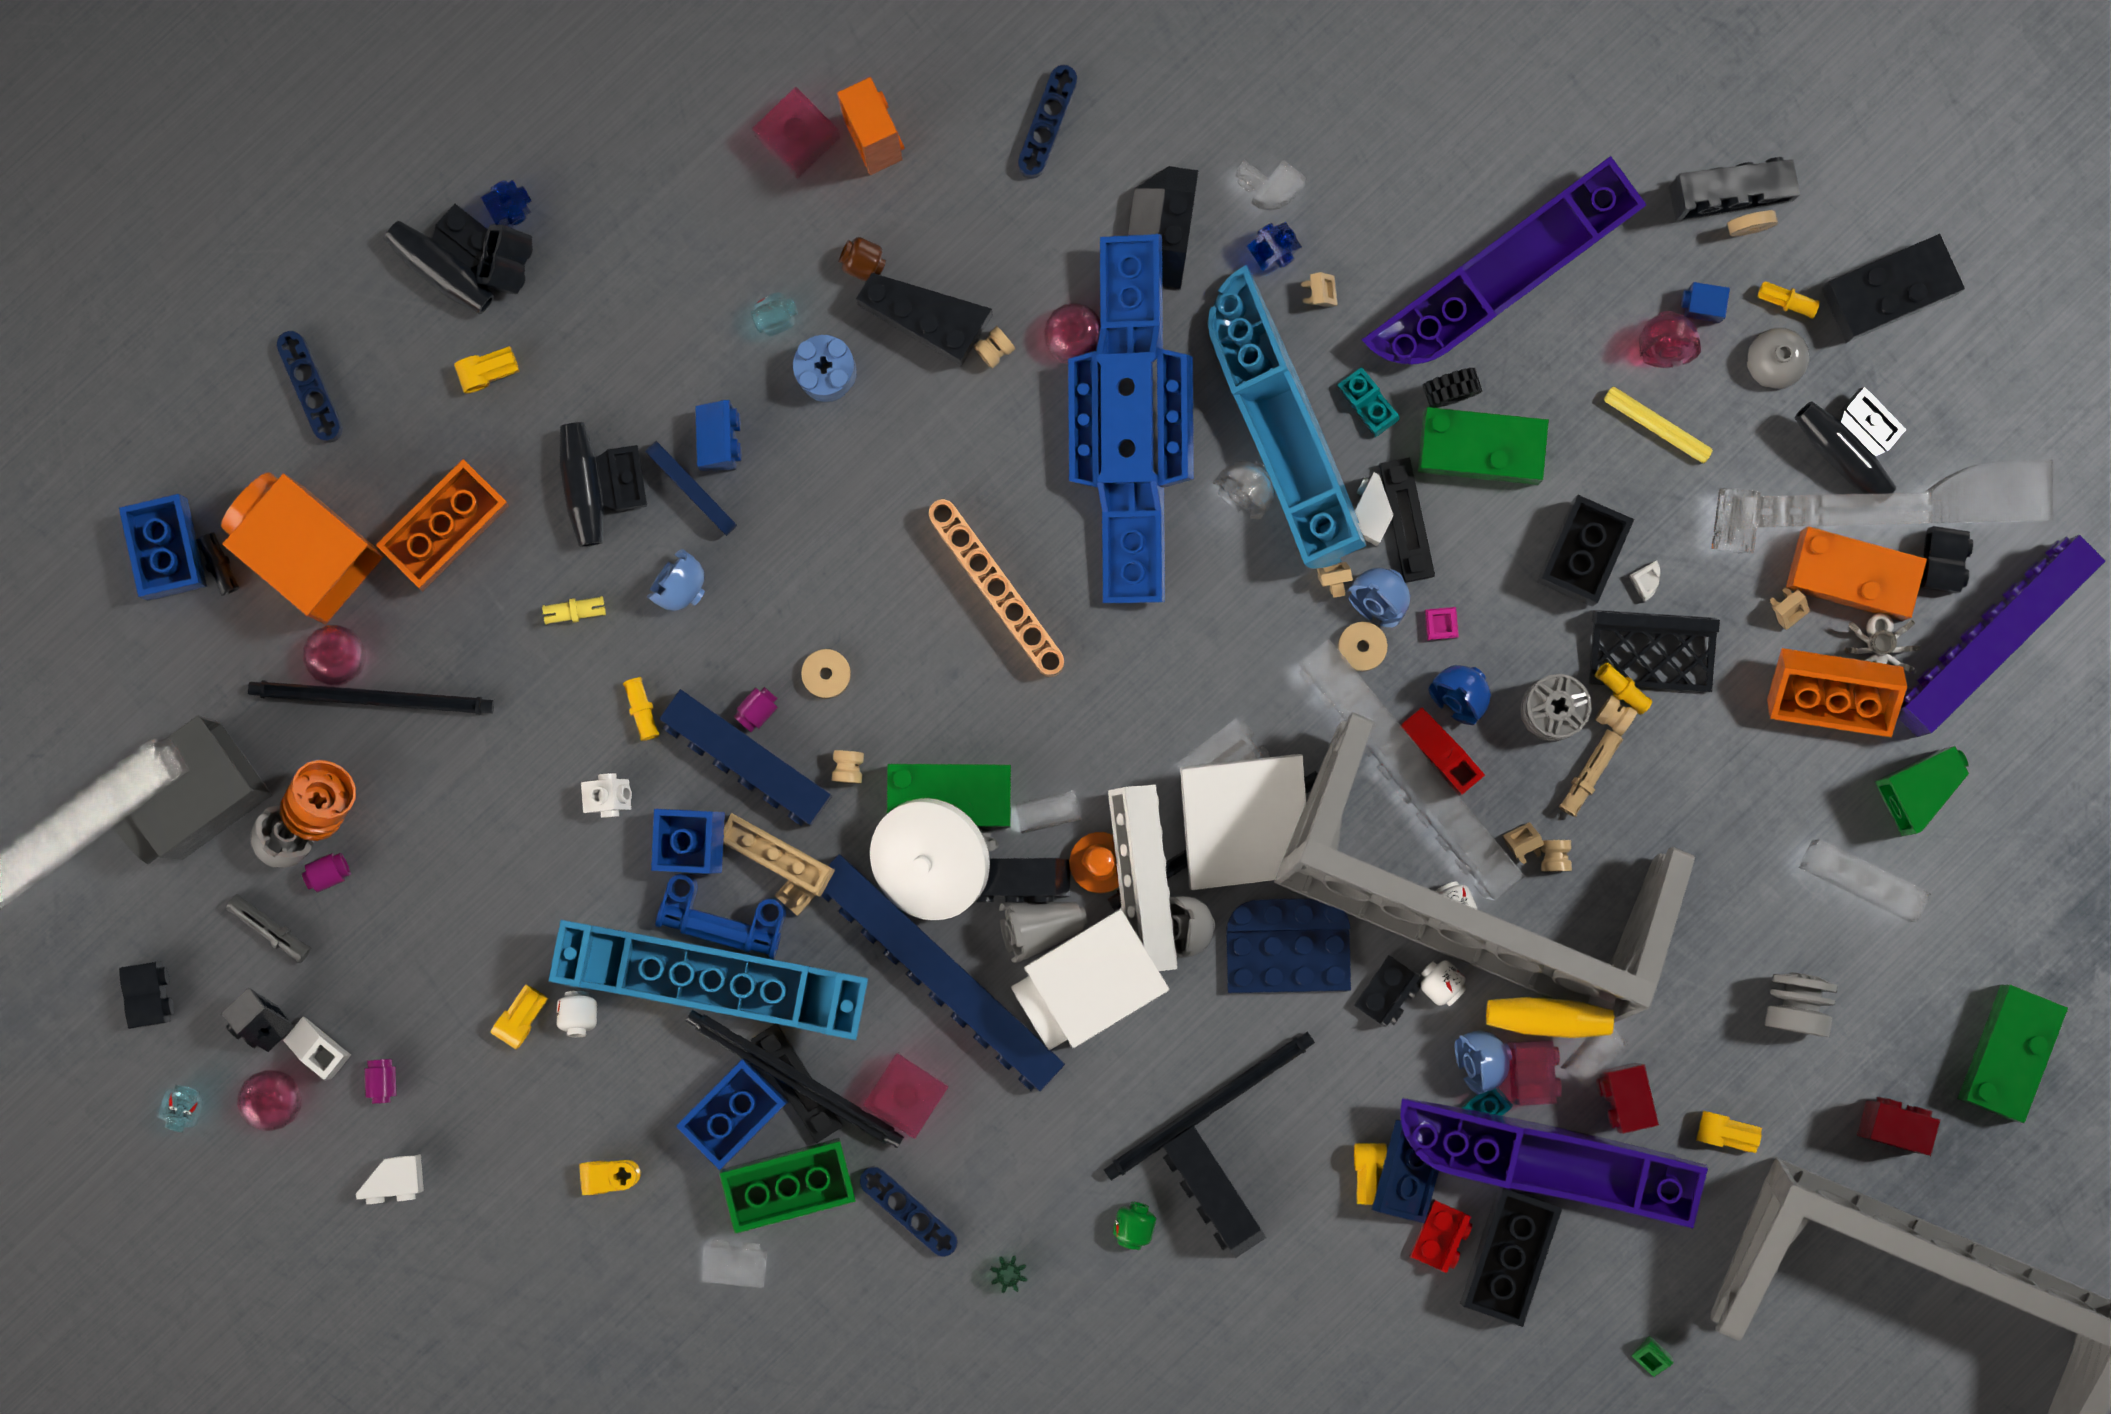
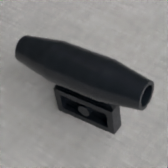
M454 204L437 222L432 238L401 221L395 222L389 228L384 240L412 270L445 296L478 314H482L492 303L494 295L486 286L476 282V275L472 271V269L478 267L483 255V243L488 229L457 204Z
M1865 387L1858 389L1841 409L1840 420L1813 401L1807 403L1796 414L1795 420L1815 449L1850 484L1879 504L1887 500L1897 487L1876 458V455L1888 451L1906 429Z
M583 422L568 423L560 426V469L567 512L579 547H588L602 544L604 507L617 511L647 507L638 445L607 449L596 457Z

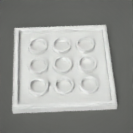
M1301 754L1181 767L1180 775L1189 888L1191 890L1275 880L1306 804L1303 756Z

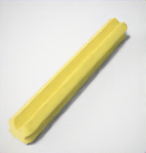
M1616 387L1610 388L1604 398L1606 403L1694 459L1705 463L1711 456L1712 448Z

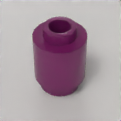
M755 687L736 708L738 712L733 717L752 733L756 727L760 729L776 711L778 706L774 703L778 698L765 687L761 691Z
M331 853L305 865L306 871L302 873L307 888L309 890L314 888L317 893L345 881V877L351 875L348 863L342 853L336 855Z
M392 1059L367 1060V1068H364L365 1098H372V1104L391 1103V1096H397L396 1066L392 1067Z

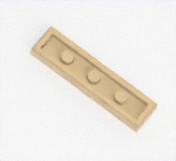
M733 813L730 814L724 825L723 844L821 897L835 871L834 869Z

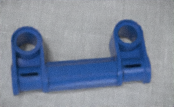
M678 874L669 880L663 901L658 910L656 927L667 926L680 930V933L729 946L748 953L753 950L769 955L770 959L775 958L786 916L785 905L780 900L770 898L758 904L753 923L749 925L693 909L698 891L697 881L693 876ZM679 879L686 880L690 885V891L686 896H680L675 891V884ZM767 904H773L779 910V916L775 921H769L763 915V909ZM668 915L680 918V920L671 918ZM756 940H760V941L767 942V943H769V945H768V944L761 943V942H757Z

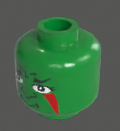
M1132 1201L1130 1206H1122L1118 1209L1112 1233L1118 1239L1117 1243L1120 1246L1141 1250L1142 1246H1146L1151 1242L1156 1225V1217L1148 1211V1205Z

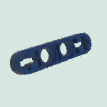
M1068 65L1057 66L1051 72L1021 150L1018 167L1022 175L1027 178H1037L1045 170L1076 89L1077 74ZM1064 73L1069 75L1068 80L1071 81V84L1065 83L1062 90V95H1067L1066 98L1058 93H1049L1051 89L1057 92L1059 80L1056 77H1062ZM1050 100H1056L1061 104L1062 110L1057 115H1049L1044 109L1045 104ZM1039 128L1048 129L1051 133L1050 140L1046 143L1037 142L1034 139L1035 131ZM1029 145L1037 150L1046 151L1045 154L1040 151L1038 152L1037 164L1040 166L1033 167L1032 171L1027 169V164L1024 162V160H1030L1034 149L1028 148Z
M284 332L277 340V349L313 433L323 442H335L342 434V423L305 339L297 332ZM287 340L299 341L295 349L300 357L306 355V358L296 360L289 349L285 350V347L288 346ZM302 365H308L312 370L311 377L306 381H299L296 378V370ZM315 392L321 393L324 398L322 406L316 409L310 408L307 402L308 397ZM325 413L326 420L330 424H335L331 428V435L320 432L324 428V424L320 417L314 419V415Z
M657 441L645 451L726 536L737 527V524Z
M873 1166L867 1168L862 1173L860 1185L864 1192L933 1253L945 1257L955 1251L958 1240L953 1230L885 1170ZM870 1173L874 1176L876 1173H879L882 1176L879 1181L884 1187H887L888 1182L894 1185L893 1188L886 1192L883 1200L877 1196L882 1192L877 1186L872 1188L867 1186L869 1182L866 1177L867 1174ZM899 1192L905 1196L906 1205L904 1208L894 1210L890 1207L888 1200L892 1193ZM916 1213H924L928 1216L930 1222L925 1230H917L912 1226V1217ZM935 1223L941 1227L935 1232L942 1237L946 1236V1234L951 1237L949 1241L950 1249L943 1247L941 1250L936 1247L938 1240L934 1236H931L929 1241L924 1238L932 1230Z

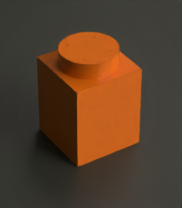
M270 472L256 478L234 500L221 523V528L229 534V537L222 545L306 616L325 625L385 557L379 549L303 485L284 473L279 479Z

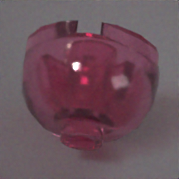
M1078 303L1062 305L1052 312L1045 324L1044 339L1048 351L1054 358L1065 364H1068L1069 358L1096 351L1101 320L1097 313L1086 305Z
M1672 311L1661 312L1650 319L1640 333V356H1643V362L1654 367H1673L1671 361L1682 360L1684 365L1696 359L1701 353L1700 336L1696 325L1688 317Z
M326 625L315 630L307 638L303 648V661L307 671L317 681L330 686H341L347 684L362 672L366 662V648L360 637L353 630L341 625Z
M264 1070L254 1073L243 1083L238 1092L237 1106L241 1117L248 1125L259 1131L272 1132L285 1128L296 1119L301 1109L302 1096L291 1076L278 1070Z

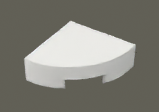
M1657 561L1629 575L1643 603L1650 599L1658 588L1660 567Z

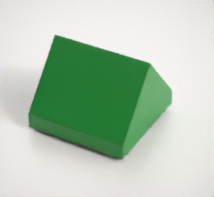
M1650 1335L1632 1354V1357L1653 1377L1673 1364V1357Z

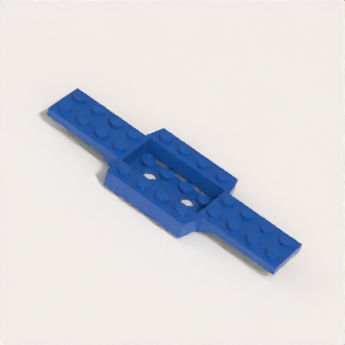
M1162 235L1100 237L1101 329L1097 350L1068 359L1069 481L1097 487L1102 508L1103 603L1165 602L1164 488L1194 479L1193 357L1163 349ZM1156 359L1158 475L1153 471V362ZM1125 378L1132 379L1135 384V389L1129 396H1123L1119 392V384ZM1124 440H1131L1135 444V452L1130 457H1123L1119 452V446Z

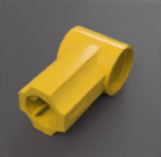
M510 346L481 357L479 355L469 356L454 363L465 394L480 391L488 387L490 382L520 372Z
M525 984L508 1011L505 1010L496 1021L491 1034L517 1050L532 1029L531 1024L549 998L535 988Z
M1703 1111L1696 1141L1720 1147L1725 1145L1738 1150L1756 1153L1762 1137V1127L1730 1120L1728 1116Z
M1386 1143L1354 1144V1170L1357 1171V1204L1373 1205L1387 1154Z

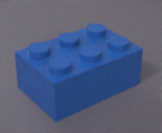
M175 494L119 508L138 597L149 601L207 587L188 498Z
M742 1059L676 1127L721 1170L788 1101L748 1061Z

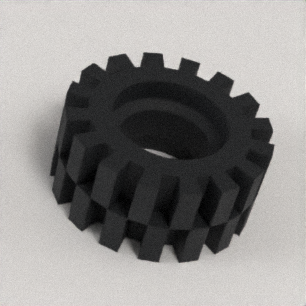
M1472 367L1444 374L1423 384L1427 401L1431 408L1458 403V401H1464L1482 392L1476 369Z

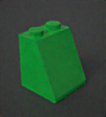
M1955 746L1940 749L1874 781L1902 836L1922 832L1968 776L1969 772L1966 767L1969 764L1967 758L1961 750L1957 751Z

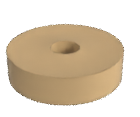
M1768 210L1735 218L1729 221L1727 225L1730 236H1743L1772 228L1778 224L1776 212Z
M1357 622L1350 625L1344 630L1338 641V653L1341 660L1346 666L1356 671H1369L1377 667L1384 660L1388 649L1387 639L1383 631L1378 626L1369 622ZM1358 642H1366L1368 650L1366 652L1359 651L1357 648Z
M821 649L807 657L803 664L801 675L803 683L810 693L819 698L829 699L839 696L846 690L851 679V669L843 655L831 649ZM825 668L832 671V676L829 679L821 678V671Z

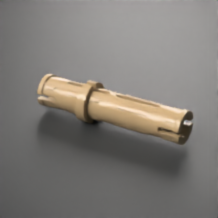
M1605 731L1601 741L1579 776L1573 778L1571 782L1573 786L1559 805L1562 811L1570 816H1577L1588 795L1594 793L1595 788L1593 787L1622 743V737L1613 731Z

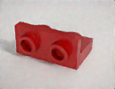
M1433 1200L1410 1257L1444 1273H1447L1449 1268L1454 1269L1461 1253L1457 1251L1461 1239L1467 1240L1473 1226L1469 1222L1471 1216L1437 1200Z

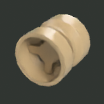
M997 326L989 332V337L985 340H979L973 345L976 352L991 369L999 363L1003 355H1009L1015 350L1012 342Z
M1611 695L1598 712L1595 721L1601 725L1608 724L1612 731L1621 737L1636 717L1637 711L1631 707L1620 705V700Z
M834 750L833 760L837 763V766L832 772L831 781L862 784V773L860 772L859 765L864 761V753Z
M1544 840L1541 851L1545 853V856L1541 862V872L1572 871V862L1569 860V856H1567V853L1571 850V840Z

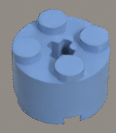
M817 335L803 341L798 346L793 359V371L798 384L807 395L817 401H836L843 397L855 383L857 368L852 353L844 341L834 336ZM824 363H828L830 367L827 368L826 374H822L820 369H818L822 368Z

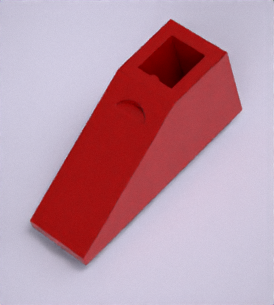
M1423 707L1399 726L1402 732L1458 797L1485 776L1470 756Z

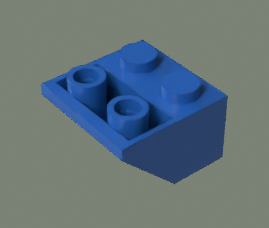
M730 400L695 406L698 469L700 471L737 470L736 462L742 461L741 443L738 442L735 431H741L740 413H738L737 408L732 406Z

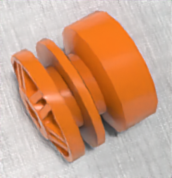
M316 760L303 765L297 770L280 801V816L284 825L292 834L304 840L319 841L332 836L338 831L356 799V786L351 775L343 767L331 761Z

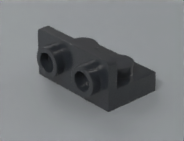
M1388 955L1353 1006L1383 1027H1387L1389 1023L1395 1025L1404 1012L1400 1007L1405 999L1409 998L1412 1000L1420 989L1421 985L1418 983V980L1421 976Z

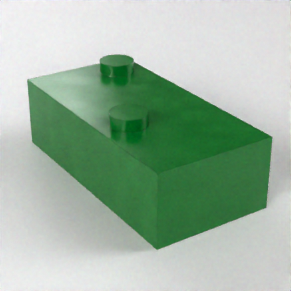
M1427 407L1423 412L1418 473L1539 485L1544 477L1549 419Z
M888 764L887 814L907 801L930 798L941 800L957 807L971 818L978 828H1011V765Z
M2000 985L1957 1099L2011 1121L2025 1123L2068 1007L2013 985Z
M840 1138L724 1168L719 1172L735 1234L856 1202Z

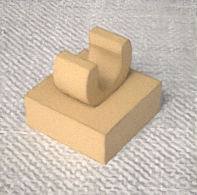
M1322 272L1310 274V280L1301 283V287L1312 289V296L1304 298L1303 303L1326 308L1337 306L1334 275Z
M1347 562L1317 568L1320 583L1322 586L1329 585L1333 598L1345 596L1343 582L1353 580L1351 568Z
M1784 588L1782 591L1786 599L1781 603L1777 602L1773 597L1770 599L1778 623L1785 630L1789 629L1810 612L1806 597L1798 589L1792 593L1790 589Z
M1530 822L1502 835L1507 847L1521 863H1527L1524 855L1531 851L1537 857L1541 856V849L1539 847L1543 846L1544 843L1541 835Z
M790 880L775 895L777 899L797 916L801 914L816 896Z

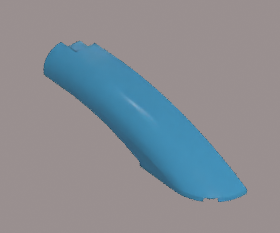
M1245 265L1228 277L1218 290L1219 294L1214 306L1210 307L1208 328L1210 338L1231 393L1238 404L1274 486L1304 564L1309 568L1329 567L1342 562L1341 557L1367 545L1358 525V518L1305 390L1248 266Z

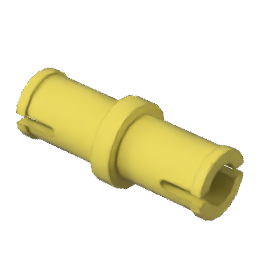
M600 596L578 601L575 598H571L566 603L542 605L543 614L556 613L544 616L545 625L569 620L576 623L581 618L605 616V606L592 608L593 606L604 605V598Z

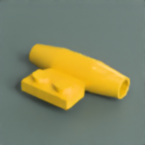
M1536 997L1494 999L1487 1002L1486 1025L1528 1035L1565 1038L1612 1035L1614 1011L1573 1000Z

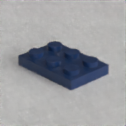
M1396 1119L1372 1210L1425 1223L1439 1170L1426 1164L1417 1156L1404 1135L1401 1120Z

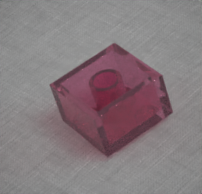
M797 87L791 90L752 128L755 137L796 179L840 138L839 131L835 125Z
M1551 1040L1508 1041V1046L1512 1053V1060H1510L1511 1102L1516 1105L1557 1104V1097L1561 1096V1080L1555 1077V1065L1560 1063L1558 1046L1554 1047Z
M898 1052L863 1106L915 1139L950 1085Z

